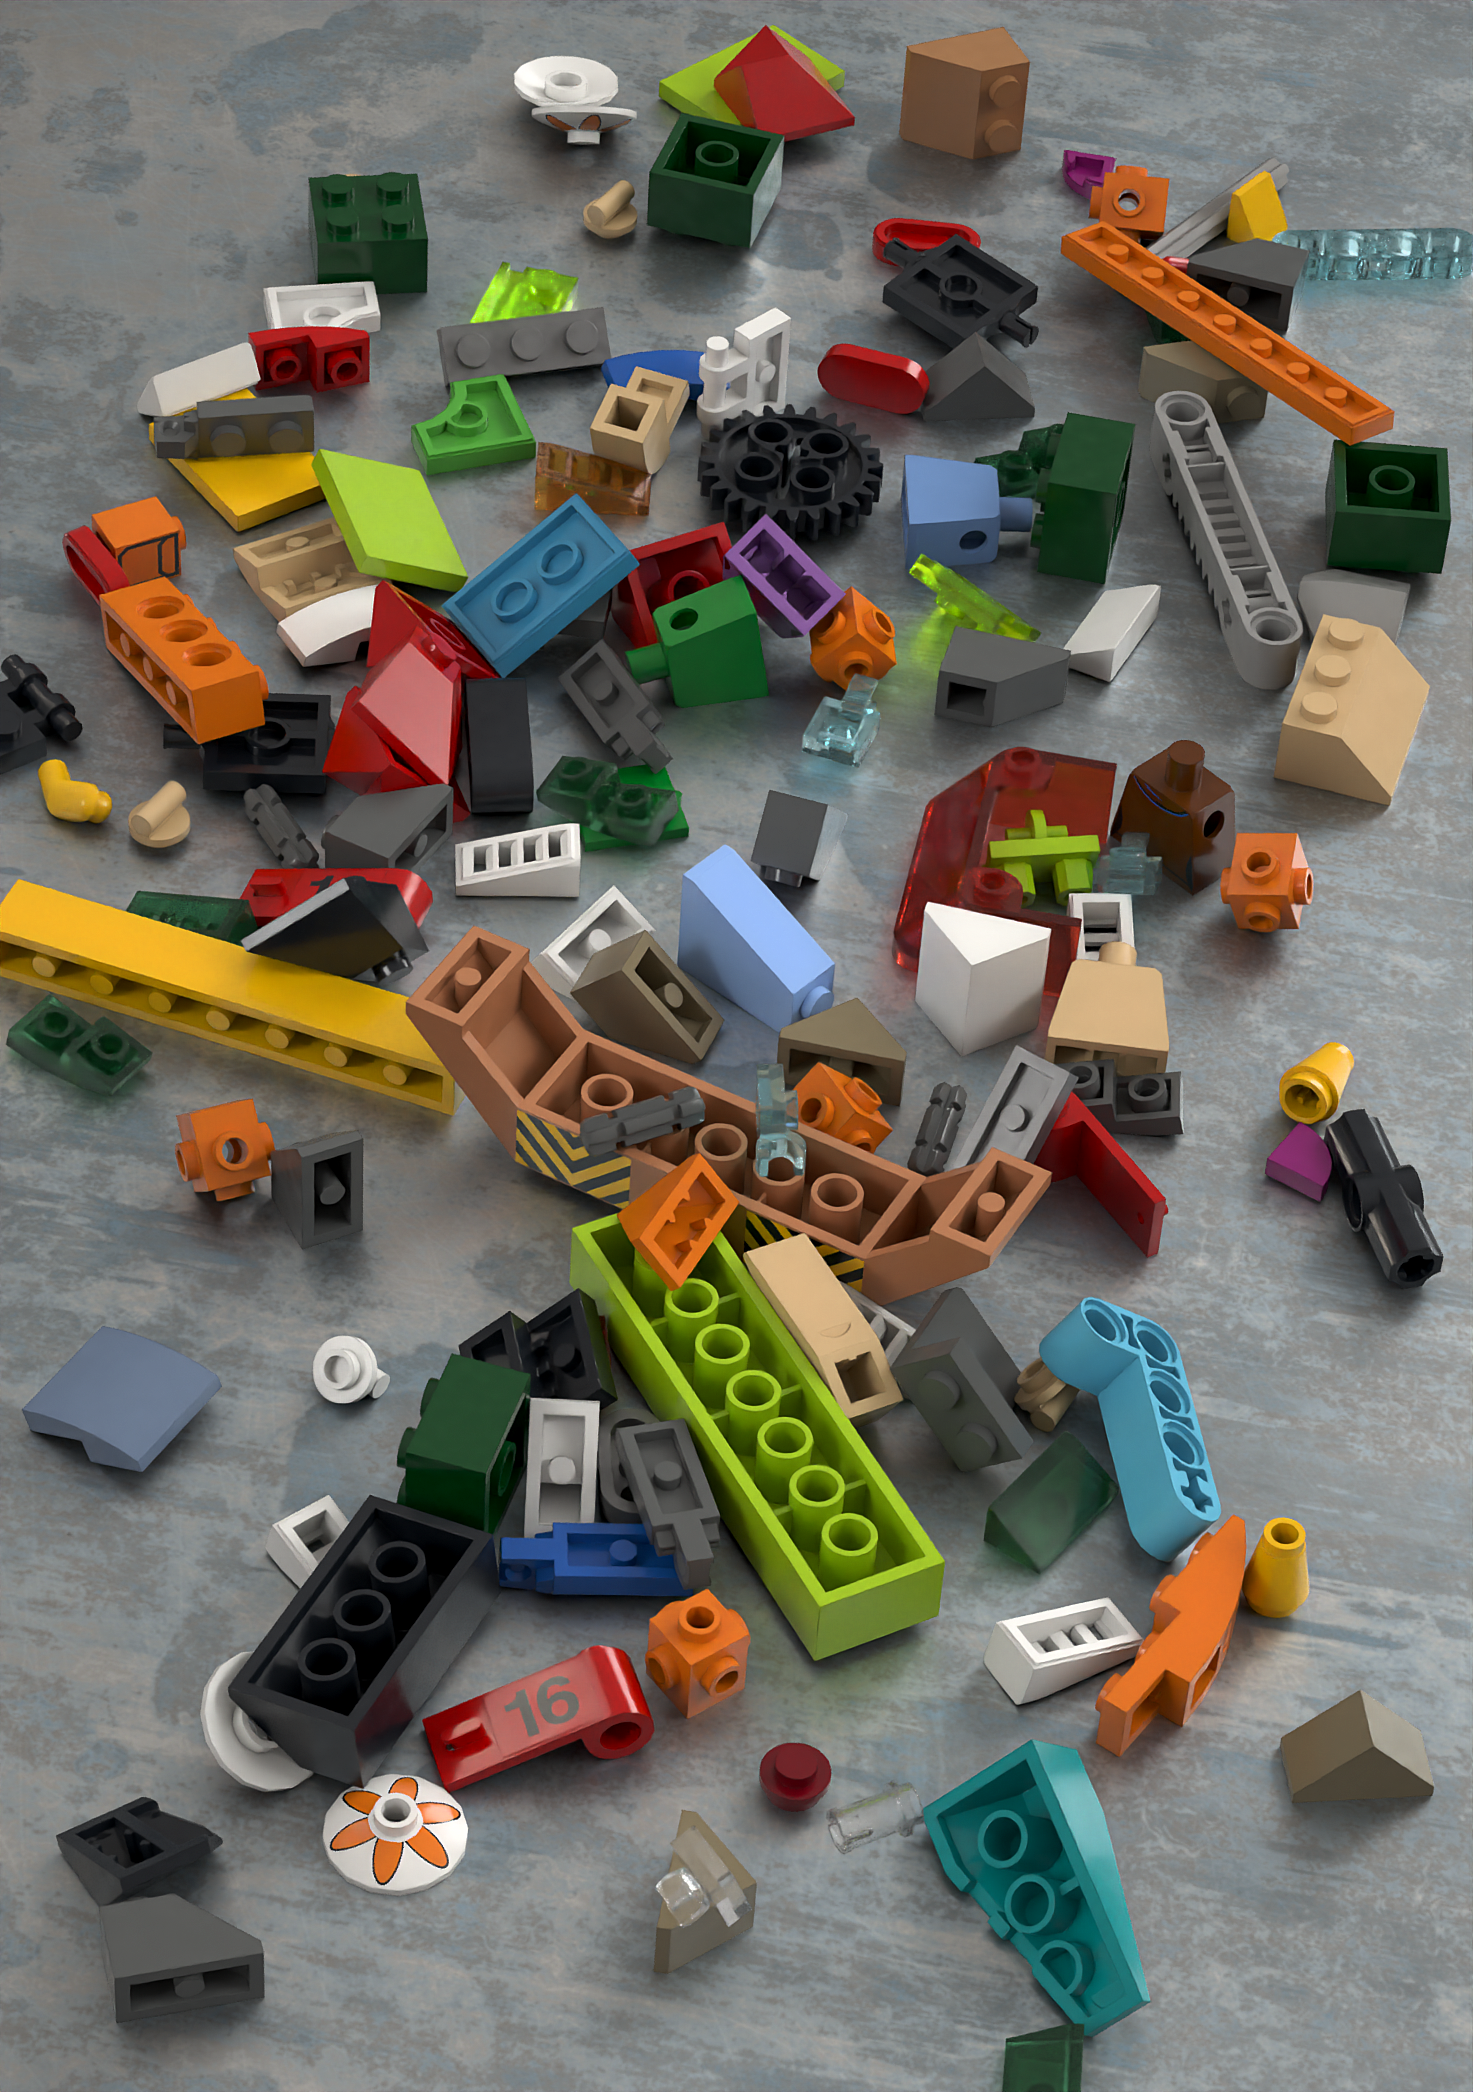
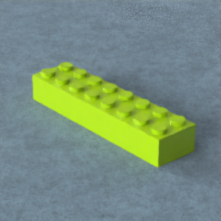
M618 1213L573 1227L571 1233L570 1285L574 1291L579 1288L595 1300L603 1336L660 1422L676 1419L685 1420L721 1518L813 1660H820L939 1616L945 1567L944 1559L722 1232L719 1231L681 1288L670 1291L630 1242L617 1217Z

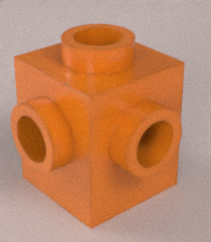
M1130 165L1116 166L1115 173L1105 172L1103 187L1092 186L1089 218L1099 219V222L1105 221L1138 244H1140L1141 239L1157 240L1164 233L1170 179L1148 176V169ZM1131 202L1136 206V209L1125 210L1120 206V203Z
M851 586L844 591L846 595L809 631L812 651L810 662L816 673L824 681L829 683L834 681L851 696H854L870 683L882 679L897 664L893 641L895 629L890 621V617Z
M1237 833L1231 867H1224L1222 870L1220 891L1223 904H1230L1238 929H1251L1264 933L1277 929H1299L1302 906L1311 904L1314 883L1312 870L1308 867L1298 834Z
M820 1062L805 1075L776 1107L781 1115L872 1154L893 1131L878 1111L882 1101L872 1088L856 1077L850 1078Z
M253 1098L236 1100L176 1115L182 1142L175 1145L177 1165L185 1182L192 1181L194 1192L214 1190L217 1201L227 1200L254 1193L255 1189L252 1180L271 1176L268 1161H271V1151L275 1150L274 1141L267 1123L258 1122ZM224 1144L227 1146L228 1156L226 1160L222 1154V1148Z
M708 1589L684 1601H674L662 1608L656 1616L649 1619L648 1649L645 1653L646 1674L684 1717L689 1719L745 1689L748 1646L750 1645L748 1628L742 1617L735 1610L726 1609Z

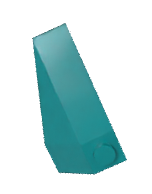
M1031 1739L920 1810L946 1875L961 1892L969 1893L990 1917L988 1924L1001 1939L1010 1940L1032 1966V1975L1085 2036H1096L1151 2002L1105 1815L1076 1749Z

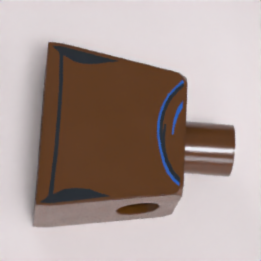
M1179 740L1134 768L1129 774L1111 826L1110 836L1193 896L1220 879L1223 868L1231 867L1236 841L1235 793L1229 784L1203 767L1205 750L1200 744L1190 740Z

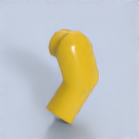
M48 760L39 767L38 778L46 806L54 817L70 822H84L88 820L95 824L101 823L109 817L112 810V799L107 792L99 790L96 785L89 782L72 781L66 764L61 760Z

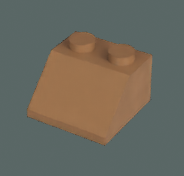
M1004 27L907 46L899 135L903 140L972 160L1021 150L1030 61Z

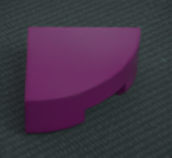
M1064 150L1062 162L1063 178L1072 190L1091 200L1092 186L1103 187L1105 172L1115 173L1116 158Z
M1299 1122L1267 1158L1265 1174L1321 1202L1329 1185L1332 1167L1331 1155L1322 1138L1310 1127Z

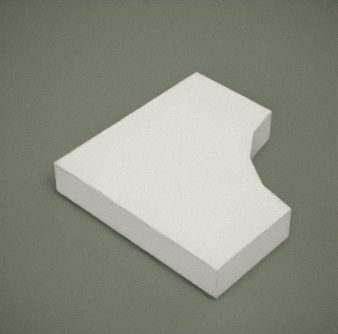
M374 282L264 288V308L268 329L330 326L365 330L367 333L380 331L381 315Z

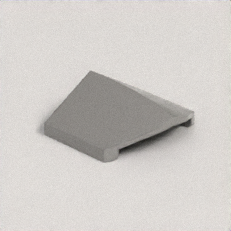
M1337 569L1303 575L1299 586L1297 602L1310 631L1311 645L1323 614L1353 619L1359 623L1380 627L1396 645L1411 584Z

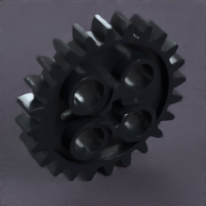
M792 404L786 405L783 414H776L769 405H764L763 416L757 417L748 410H743L741 423L725 418L723 420V431L717 429L710 430L709 442H702L697 481L701 482L700 495L702 497H710L709 509L711 511L724 509L723 521L725 523L742 519V531L747 533L767 514L793 541L797 536V532H805L810 539L816 541L818 540L819 529L824 528L829 533L837 536L840 535L841 522L851 527H857L859 514L865 516L872 514V504L880 500L884 464L879 462L880 449L870 448L871 436L869 434L855 436L856 424L854 422L840 427L837 426L836 413L820 419L816 418L815 407H810L804 415L796 414ZM800 446V455L794 459L791 470L792 455L795 448ZM790 474L789 489L785 498L781 499V488L786 486Z

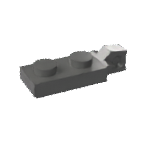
M309 395L196 402L197 409L186 412L183 415L154 417V442L157 458H189L197 460L198 458L314 452V409L312 396Z
M603 639L557 678L602 741L624 761L635 754L656 775L673 760L666 747L655 735L665 726L660 718L662 716L614 650Z
M676 1419L617 1428L615 1447L650 1545H654L658 1557L673 1555L674 1568L684 1590L711 1586L712 1581L709 1576L710 1565L714 1563L711 1548L720 1547V1514L685 1420Z

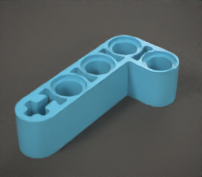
M1084 1298L1042 1339L1039 1344V1353L1047 1368L1058 1379L1097 1396L1133 1536L1139 1545L1151 1556L1161 1561L1169 1562L1175 1560L1215 1523L1221 1515L1217 1490L1179 1349L1170 1334L1152 1320L1099 1298Z

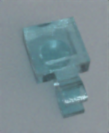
M856 673L852 677L841 701L824 696L803 734L802 752L859 768L880 728L881 712L875 711L877 702L871 700L878 686V679Z
M1123 832L1121 847L1112 848L1109 850V855L1100 856L1093 868V893L1155 895L1162 882V857H1147L1149 833Z
M756 1064V1171L760 1177L768 1176L769 1161L777 1157H784L792 1161L794 1175L803 1176L806 1169V1142L799 1134L791 1131L798 1130L797 1090H785L783 1064Z

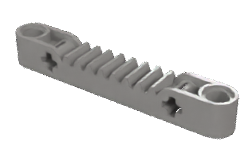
M1167 392L1158 397L1155 402L1149 444L1150 457L1164 491L1169 496L1173 495V506L1179 507V521L1184 522V533L1186 536H1190L1191 550H1196L1197 565H1202L1203 580H1208V592L1210 595L1214 594V607L1216 610H1219L1222 633L1239 675L1245 682L1260 689L1276 690L1284 688L1292 683L1296 676L1303 634L1301 619L1210 405L1203 397L1192 392Z

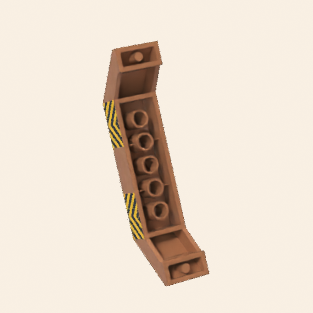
M475 925L406 1001V1015L516 1163L620 1209H624L687 1158L700 1153L739 1201V1204L720 1231L742 1263L746 1264L743 1254L747 1251L805 1233L839 1281L851 1286L879 1306L989 1268L1051 1184L1052 1172L994 1147L990 1149L981 1162L925 1177L584 1030L529 961L530 949ZM688 1086L696 1088L700 1097L704 1100L706 1108L704 1110L705 1120L701 1124L682 1130L677 1129V1125H673V1132L625 1148L621 1147L619 1142L616 1143L617 1150L597 1157L588 1155L584 1145L581 1143L579 1136L580 1123L585 1118L601 1113H607L608 1118L613 1117L612 1110L659 1095L664 1096V1099L668 1100L669 1092Z

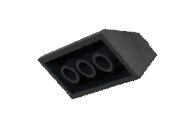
M369 1495L229 1685V1697L301 1768L364 1789L501 1594L493 1534Z

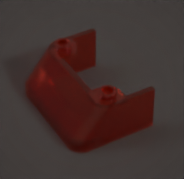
M1014 747L998 753L930 799L925 808L893 930L892 956L894 960L906 970L918 973L924 910L927 902L1051 929L1043 995L1059 998L1071 963L1077 960L1082 919L1021 908L1023 887L1019 880L1003 870L981 867L979 862L989 824L1010 828H1024L1026 812L1030 809L1043 810L1046 826L1066 825L1068 837L1098 835L1099 843L1106 844L1117 763L1046 752L1029 747Z

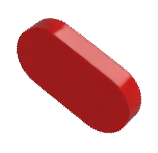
M892 218L879 223L874 228L872 252L881 262L898 266L883 256L886 244L890 240L893 241L894 237L899 238L900 241L917 252H924L925 250L938 247L955 234L980 249L981 238L973 229L962 224Z
M837 344L829 348L817 370L820 384L833 397L897 414H909L916 411L924 401L930 387L926 372L915 361L852 344Z
M83 525L64 534L62 544L69 566L75 577L99 606V595L130 586L119 563L89 527Z

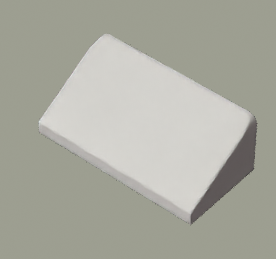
M244 342L153 376L147 383L137 403L138 412L155 417L172 416L196 407V402L212 401L258 384L261 378L252 346Z
M1144 585L1105 591L1063 648L1071 651L1069 668L1111 682L1156 619L1161 586Z
M613 885L532 960L531 964L551 989L576 1001L570 992L595 952L641 931L646 930L652 935L656 930Z

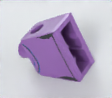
M767 514L723 556V580L741 575L757 615L782 639L804 637L846 595Z

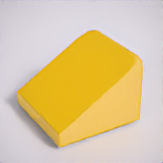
M1266 171L1259 173L1232 193L1226 232L1227 238L1237 243L1256 238L1274 242L1287 232V220L1270 173Z

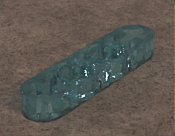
M1456 228L1288 230L1276 234L1272 239V242L1310 251L1305 281L1464 278L1473 272V235ZM1390 252L1404 253V254H1407V255H1409V256L1395 255V254H1392V253H1390ZM1337 253H1349V254H1352V255H1355V256H1354V257H1349V256H1343V255H1340V254H1337Z

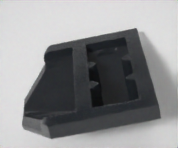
M148 1797L136 1799L56 1835L59 1849L98 1906L114 1904L134 1895L210 1854L223 1844L221 1837L212 1833L203 1825L161 1811L158 1803Z

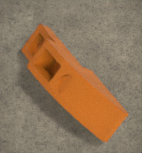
M1233 1514L1215 1535L1209 1532L1205 1533L1194 1546L1187 1566L1177 1577L1172 1574L1167 1575L1156 1588L1149 1605L1150 1611L1155 1613L1152 1632L1140 1646L1132 1667L1123 1676L1118 1673L1112 1675L1101 1689L1096 1700L1095 1709L1100 1712L1096 1744L1120 1757L1158 1713L1183 1727L1203 1701L1217 1677L1226 1656L1236 1621L1246 1558L1245 1520Z

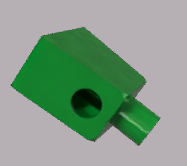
M741 575L729 578L656 608L652 618L657 643L624 652L627 669L637 683L641 685L664 678L674 705L680 708L761 698L769 695L757 612Z

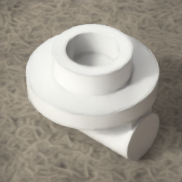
M336 1336L327 1340L319 1348L313 1361L314 1383L318 1391L326 1399L334 1403H355L363 1399L367 1394L373 1398H378L385 1392L390 1382V1376L377 1368L376 1358L372 1349L367 1343L357 1337Z

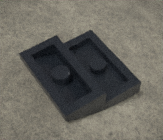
M579 1288L527 1323L511 1311H508L458 1345L460 1356L531 1374L530 1399L600 1401L599 1411L618 1400L596 1302Z

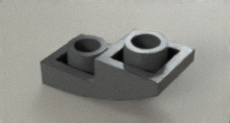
M1114 1059L1054 1064L1078 1077L1071 1092L1083 1102L1109 1133L1129 1135L1183 1134L1184 1086L1181 1071L1117 1077Z

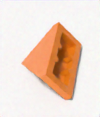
M697 1153L687 1158L617 1214V1217L633 1246L670 1291L681 1288L737 1207L739 1201L703 1156Z

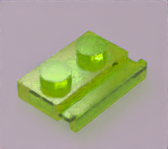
M502 262L469 324L570 311L578 296L579 278L558 274L549 269H535L531 267H526L523 272L510 270V263Z
M922 553L909 571L912 576L938 594L934 599L938 606L960 620H963L968 615L979 623L975 628L977 631L1033 643L1041 635L1039 630L961 574L935 560H931Z

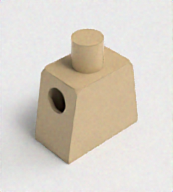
M1112 941L1102 945L1099 950L1098 961L1078 959L1072 962L1048 1029L1045 1060L1052 1064L1114 1059L1117 1077L1165 1073L1169 1052V1036L1162 974L1155 968L1136 966L1137 952L1135 948L1120 941Z

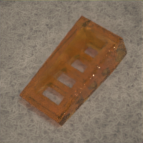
M538 442L534 509L555 511L577 493L594 513L649 516L652 472L647 473L608 458L562 445ZM622 488H634L633 493L623 491Z

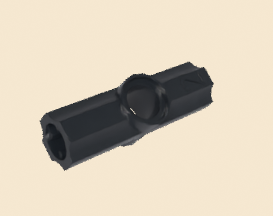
M1365 1109L1343 1112L1339 1119L1326 1126L1323 1141L1328 1147L1333 1164L1343 1182L1342 1200L1347 1221L1355 1232H1366L1388 1281H1395L1400 1285L1401 1289L1423 1286L1427 1279L1441 1272L1444 1256L1423 1214L1424 1196L1418 1173L1410 1164L1400 1166L1377 1117H1371L1366 1113Z

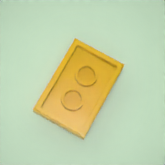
M247 388L212 401L256 397ZM197 406L172 416H180L186 412L196 410ZM154 422L148 424L149 440L155 445ZM310 452L198 458L197 460L167 458L237 532L326 499L311 463L315 457Z

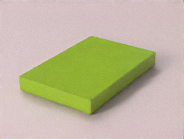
M775 25L770 26L773 31L809 57L835 91L844 87L845 71ZM756 34L659 81V97L682 113L743 126L714 89V78Z
M324 449L318 450L311 465L359 573L455 593L463 588L468 579V574L420 470Z

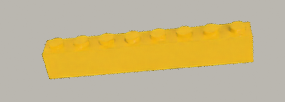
M21 879L15 882L0 904L1 977L452 1116L455 1115L466 1096L406 1015V1001L409 997L356 982L342 976L246 952L244 947Z

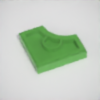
M504 374L451 382L450 401L446 409L430 420L411 425V442L427 476L536 458V440Z

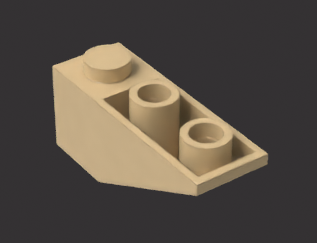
M805 1233L747 1251L743 1254L751 1277L855 1429L877 1422L904 1400L895 1377L889 1370L890 1365L878 1336Z

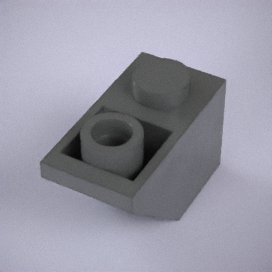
M955 626L939 668L934 715L987 727H995L1061 704L1066 695L1071 651Z

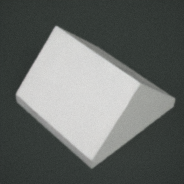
M927 902L924 910L915 1002L960 1056H965L1036 1029L1040 1021L1051 929Z

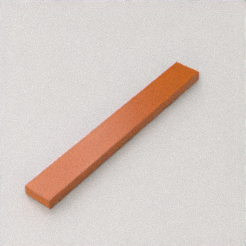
M1105 221L1062 236V255L1351 446L1393 429L1395 411Z

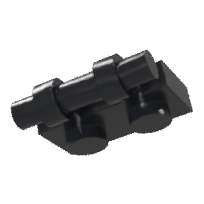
M16 654L8 656L1 664V671L8 679L0 682V775L47 756L46 737L58 733L65 741H73L81 734L83 729L81 722L75 717V707L61 693H53L47 686V676L34 663H26ZM31 703L35 710L24 714L19 707Z

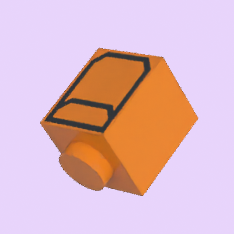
M156 496L91 515L92 532L119 563L130 586L164 576L170 579L181 575V550L186 549L187 545L185 531L177 516L171 517Z

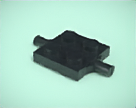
M957 234L940 246L925 250L924 252H917L897 237H894L893 241L890 240L886 244L883 251L884 258L889 259L904 270L883 286L882 303L950 347L956 348L975 332L985 340L997 333H1004L1020 343L1024 348H1028L1029 344L1032 345L1039 333L1038 327L1028 323L1019 315L1037 302L1038 285Z
M269 693L268 699L263 701L265 725L201 744H197L179 724L164 723L163 748L200 749V756L204 762L203 790L247 791L249 788L256 790L262 784L271 786L275 792L325 794L327 775L322 773L335 732V724L331 718V695Z

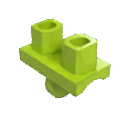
M1030 809L1026 812L1024 828L1005 829L1004 841H989L986 864H983L980 869L983 886L993 885L1000 908L1003 910L1021 909L1032 905L1036 895L1034 883L1053 882L1057 903L1067 906L1069 894L1092 892L1093 871L1100 854L1098 835L1068 837L1066 825L1046 826L1043 810Z

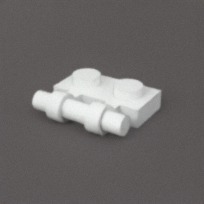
M776 307L734 329L733 348L730 350L729 342L724 337L713 336L707 340L706 353L699 360V377L704 382L703 394L698 397L696 411L697 419L701 422V435L709 440L711 429L723 431V420L725 418L741 423L743 410H748L759 417L763 416L764 405H769L775 413L785 408L791 317ZM731 381V388L726 390V384Z

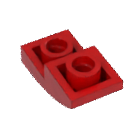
M303 326L248 333V343L252 346L261 378L258 384L253 385L256 391L310 380L316 393L370 382V336L365 330L330 326Z

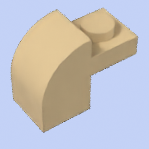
M636 366L626 388L611 384L590 426L594 455L598 459L650 474L656 473L663 466L671 452L669 438L689 398V382Z

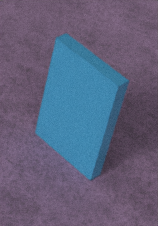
M576 493L442 605V608L499 675L505 678L640 564L626 546Z

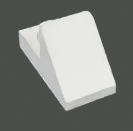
M530 1399L524 1538H535V1534L552 1531L553 1522L594 1523L600 1401Z

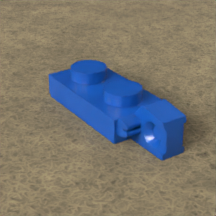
M553 1522L552 1531L535 1534V1538L501 1537L498 1574L500 1586L529 1590L536 1588V1591L547 1594L553 1592V1594L693 1596V1589L684 1590L674 1568L673 1555L658 1557L654 1545H650L643 1524Z

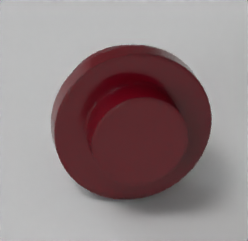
M792 1742L778 1745L765 1754L760 1763L759 1781L768 1799L776 1807L785 1811L801 1812L815 1806L827 1793L831 1783L832 1772L830 1763L822 1752L810 1745Z

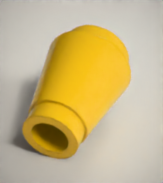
M1326 1043L1283 1074L1279 1084V1101L1282 1109L1290 1118L1303 1124H1313L1330 1118L1336 1112L1350 1072L1354 1067V1058L1350 1050L1340 1043Z
M1275 1518L1265 1525L1264 1532L1244 1570L1242 1592L1249 1606L1257 1613L1266 1617L1281 1618L1292 1614L1306 1601L1309 1595L1306 1533L1302 1525L1293 1519Z

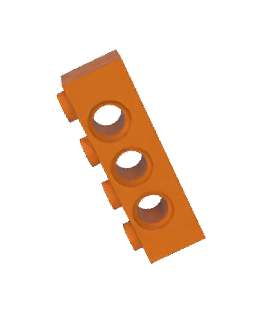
M164 576L99 595L106 648L197 744L265 725L263 701L268 699L269 690L262 669L259 665H253L241 653L235 641H229L218 630L211 617L206 618L194 606L188 594H182Z

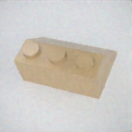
M1323 614L1282 722L1274 778L1390 806L1426 704L1430 686L1380 627L1359 623L1353 619Z

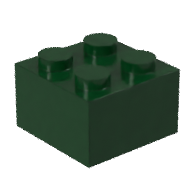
M681 113L649 172L647 226L665 229L674 234H687L710 239L727 246L751 248L781 189L785 135Z
M387 172L381 175L364 176L333 174L327 177L308 178V231L316 285L371 281L374 282L376 294L427 292L428 235L417 173L401 174L398 172Z
M1068 412L1062 434L1051 433L1045 467L1052 469L1041 468L1035 502L1041 503L1040 512L1044 514L1036 513L1030 547L1040 549L1037 572L1101 584L1106 583L1124 516L1136 424Z
M1333 440L1325 490L1327 565L1345 566L1351 569L1370 568L1396 570L1406 573L1442 574L1451 525L1448 448L1358 442L1350 446L1342 440Z
M452 1353L441 1378L431 1377L425 1387L420 1406L421 1420L418 1427H407L402 1436L397 1454V1467L405 1469V1476L401 1483L396 1503L493 1534L495 1539L527 1468L531 1374Z

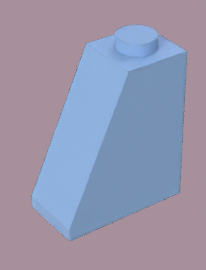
M724 844L683 874L677 966L778 1033H780L783 1027L832 1008L834 1002L833 980L835 963L735 850Z

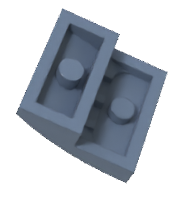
M102 1326L27 1403L22 1412L31 1431L82 1441L90 1462L143 1472L216 1394L222 1385L216 1374L163 1344L124 1330Z

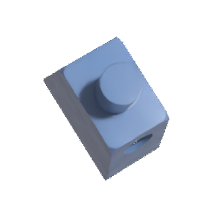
M905 455L901 489L905 569L992 562L997 558L1000 531L1031 532L1032 498L999 497L997 469L991 465L918 455Z

